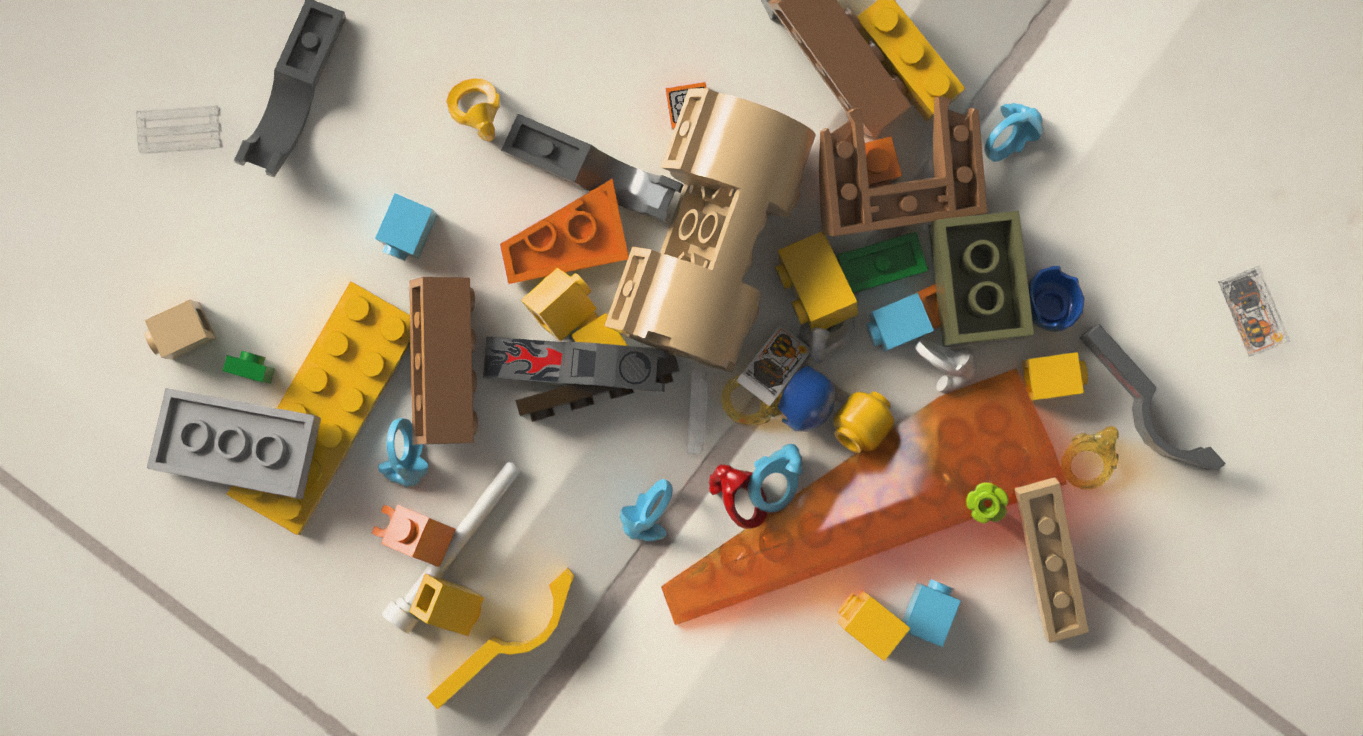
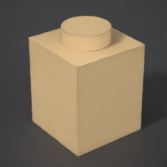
M190 299L144 320L149 330L145 333L146 341L155 355L160 354L161 358L173 360L216 340L200 302Z

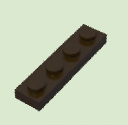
M675 355L668 356L667 359H658L656 383L668 384L674 382L672 374L680 372ZM570 384L515 401L519 415L521 417L530 415L531 422H536L555 416L553 408L569 404L571 411L594 405L593 397L609 393L612 400L633 394L634 389Z

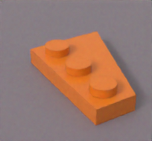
M613 179L500 243L508 284L546 277L556 268L565 273L628 260L629 256Z

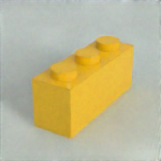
M877 0L857 16L861 23V28L858 31L866 42L872 41L880 49L885 58L882 65L889 75L895 74L904 83L908 90L905 96L926 122L934 117V97H947L951 99V104L966 89L895 0Z

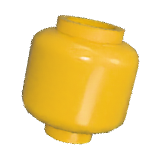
M860 391L852 393L833 418V425L836 429L834 432L835 438L852 452L860 453L862 450L866 452L874 451L894 425V417L889 410L891 407L890 402L883 395L872 391L870 394Z

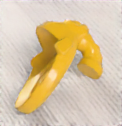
M471 78L461 81L451 89L447 96L446 103L451 118L461 125L477 129V134L481 139L487 142L492 141L495 137L493 122L497 110L500 108V94H497L493 85L486 80ZM481 92L488 97L487 103L476 104L467 113L458 109L459 100L467 93Z

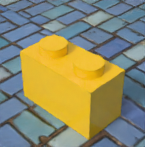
M822 231L778 250L780 265L775 266V270L784 289L791 287L797 299L791 302V305L800 325L808 323L812 332L813 328L827 329L858 315L857 300L826 235L822 234Z
M863 590L858 597L852 593L838 610L842 617L837 623L883 661L888 658L910 630L909 626Z

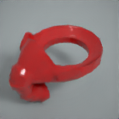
M718 465L713 474H710L708 482L710 485L709 492L711 495H716L722 491L725 509L737 526L744 529L757 528L764 522L767 512L755 507L753 516L746 520L738 514L734 503L737 490L744 489L748 491L749 480L753 473L734 469L730 465ZM761 487V496L767 502V497Z

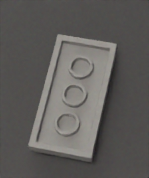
M165 388L147 469L303 499L321 418L310 414Z

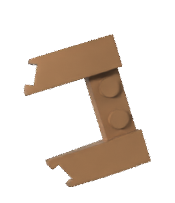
M934 97V178L869 187L861 108H852L846 112L848 121L832 133H830L828 128L822 129L820 131L819 192L822 234L835 237L932 222L938 219L988 213L979 110L970 108L966 116L948 109L951 99L947 97Z

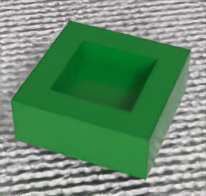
M241 351L239 358L226 356L222 371L271 384L275 368L264 365L266 357Z

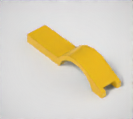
M567 568L549 584L553 596V615L547 628L537 637L523 642H509L492 636L426 697L437 710L499 653L512 655L530 652L547 641L561 621L575 576L571 570Z

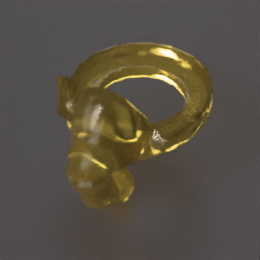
M740 375L729 379L723 387L721 395L722 407L727 416L737 423L761 425L768 423L771 417L783 414L778 409L779 401L783 395L781 392L770 406L761 400L760 409L756 413L744 415L733 408L730 399L732 391L742 386L737 382Z
M1109 426L1091 435L1081 433L1072 438V443L1065 450L1061 458L1062 473L1071 485L1080 489H1095L1101 487L1110 479L1117 468L1119 454L1116 453V441L1119 437L1117 428ZM1092 451L1102 458L1104 467L1097 478L1082 480L1073 474L1071 463L1078 453Z

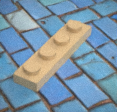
M1054 477L1015 488L1045 638L1049 643L1088 633L1089 630L1060 483Z

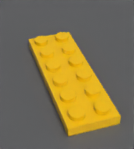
M350 281L277 406V409L315 415L321 418L303 499L231 486L226 495L290 532L301 535L410 347V315Z

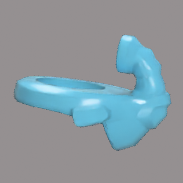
M1017 103L1001 106V113L1006 119L999 123L990 133L984 148L986 157L994 162L1001 161L1015 151L1021 152L1026 141H1038L1043 132V120L1038 109ZM1013 125L1010 137L1001 146L993 148L999 134L1008 126Z
M396 419L392 422L387 434L386 447L389 461L379 464L378 469L391 482H396L408 488L415 486L426 475L428 462L420 457L423 445L412 444V423L409 419ZM398 429L402 432L404 438V452L400 460L396 456L394 448V438Z
M795 444L784 445L769 457L764 456L754 462L756 469L749 480L748 495L752 504L759 510L771 513L781 511L793 500L798 488L799 475L801 476L803 473L802 456ZM772 473L783 474L787 480L785 495L777 502L767 503L761 496L762 482Z
M661 479L657 481L645 494H639L635 506H625L621 509L620 519L623 524V530L630 539L649 542L666 537V530L656 522L666 510L672 497L673 487L668 480ZM664 493L657 508L650 516V512L655 502Z

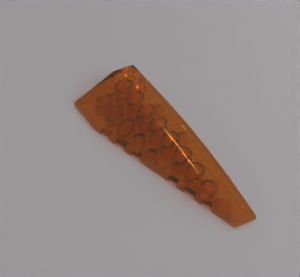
M1015 368L937 397L892 428L877 449L869 452L862 450L860 453H856L796 493L792 501L784 509L767 513V517L760 526L753 529H744L714 551L664 583L661 589L673 622L677 625L974 519L971 515L972 511L967 508L966 500L968 494L974 491L976 486L981 483H992L1002 488L1009 499L1007 507L1017 503L1015 488L1054 477L1058 480L1060 486L1066 485L1067 482L1051 440ZM990 500L984 501V506L990 507L992 505Z

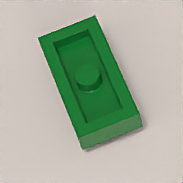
M917 232L836 256L853 294L928 271Z

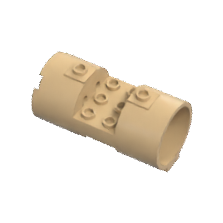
M709 88L688 89L661 168L670 171L672 177L684 184L660 253L652 249L632 247L604 326L648 346L668 350L670 354L694 361L698 360L700 364L733 372L744 338L758 317V305L762 296L757 289L741 282L743 275L752 265V250L758 234L762 232L766 225L767 214L790 217L792 209L799 201V189L803 180L802 174L816 137L814 131L803 123L766 106L738 97L717 93Z

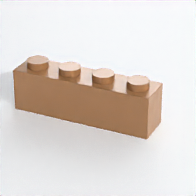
M770 0L768 2L771 9L844 110L848 112L852 108H861L864 134L874 137L911 107V104L904 96L908 93L906 86L895 74L889 75L882 65V62L885 60L882 52L872 41H865L858 31L861 28V23L849 8L846 7L843 10L837 0Z
M420 277L410 280L412 444L474 443V435L478 429V417L473 410V394L477 388L476 372L472 370V353L476 348V334L471 329V312L475 307V293L470 288V278Z

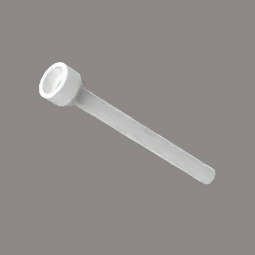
M512 462L505 464L455 530L441 566L437 567L430 564L406 597L400 596L397 602L392 600L382 613L389 622L409 634L418 622V618L409 611L424 574L441 578L518 476L520 468Z

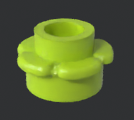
M987 482L977 485L976 489L968 494L966 500L967 508L972 511V517L980 523L998 522L1003 519L1007 513L1005 507L1009 502L1008 496L1002 488ZM990 500L992 505L986 507L984 506V501Z

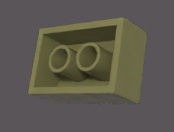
M1019 211L938 219L931 223L928 228L943 347L1015 340L1034 335Z

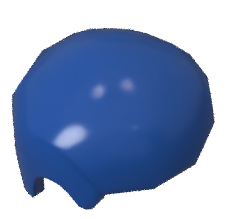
M1052 266L1039 270L1028 282L1033 324L1047 331L1058 332L1073 326L1083 314L1085 300L1080 285H1078L1077 277L1062 272L1060 266Z
M812 367L801 368L792 377L779 401L778 409L788 419L783 418L782 422L794 431L811 432L824 424L834 408V386L825 375Z

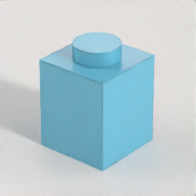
M394 193L375 239L385 245L382 252L402 261H405L408 255L419 259L438 214L429 207Z
M918 293L872 311L868 314L871 322L865 324L873 345L876 347L881 344L884 352L934 331Z
M930 579L928 586L917 582L902 622L910 627L907 633L943 647L961 600L951 596L954 588Z

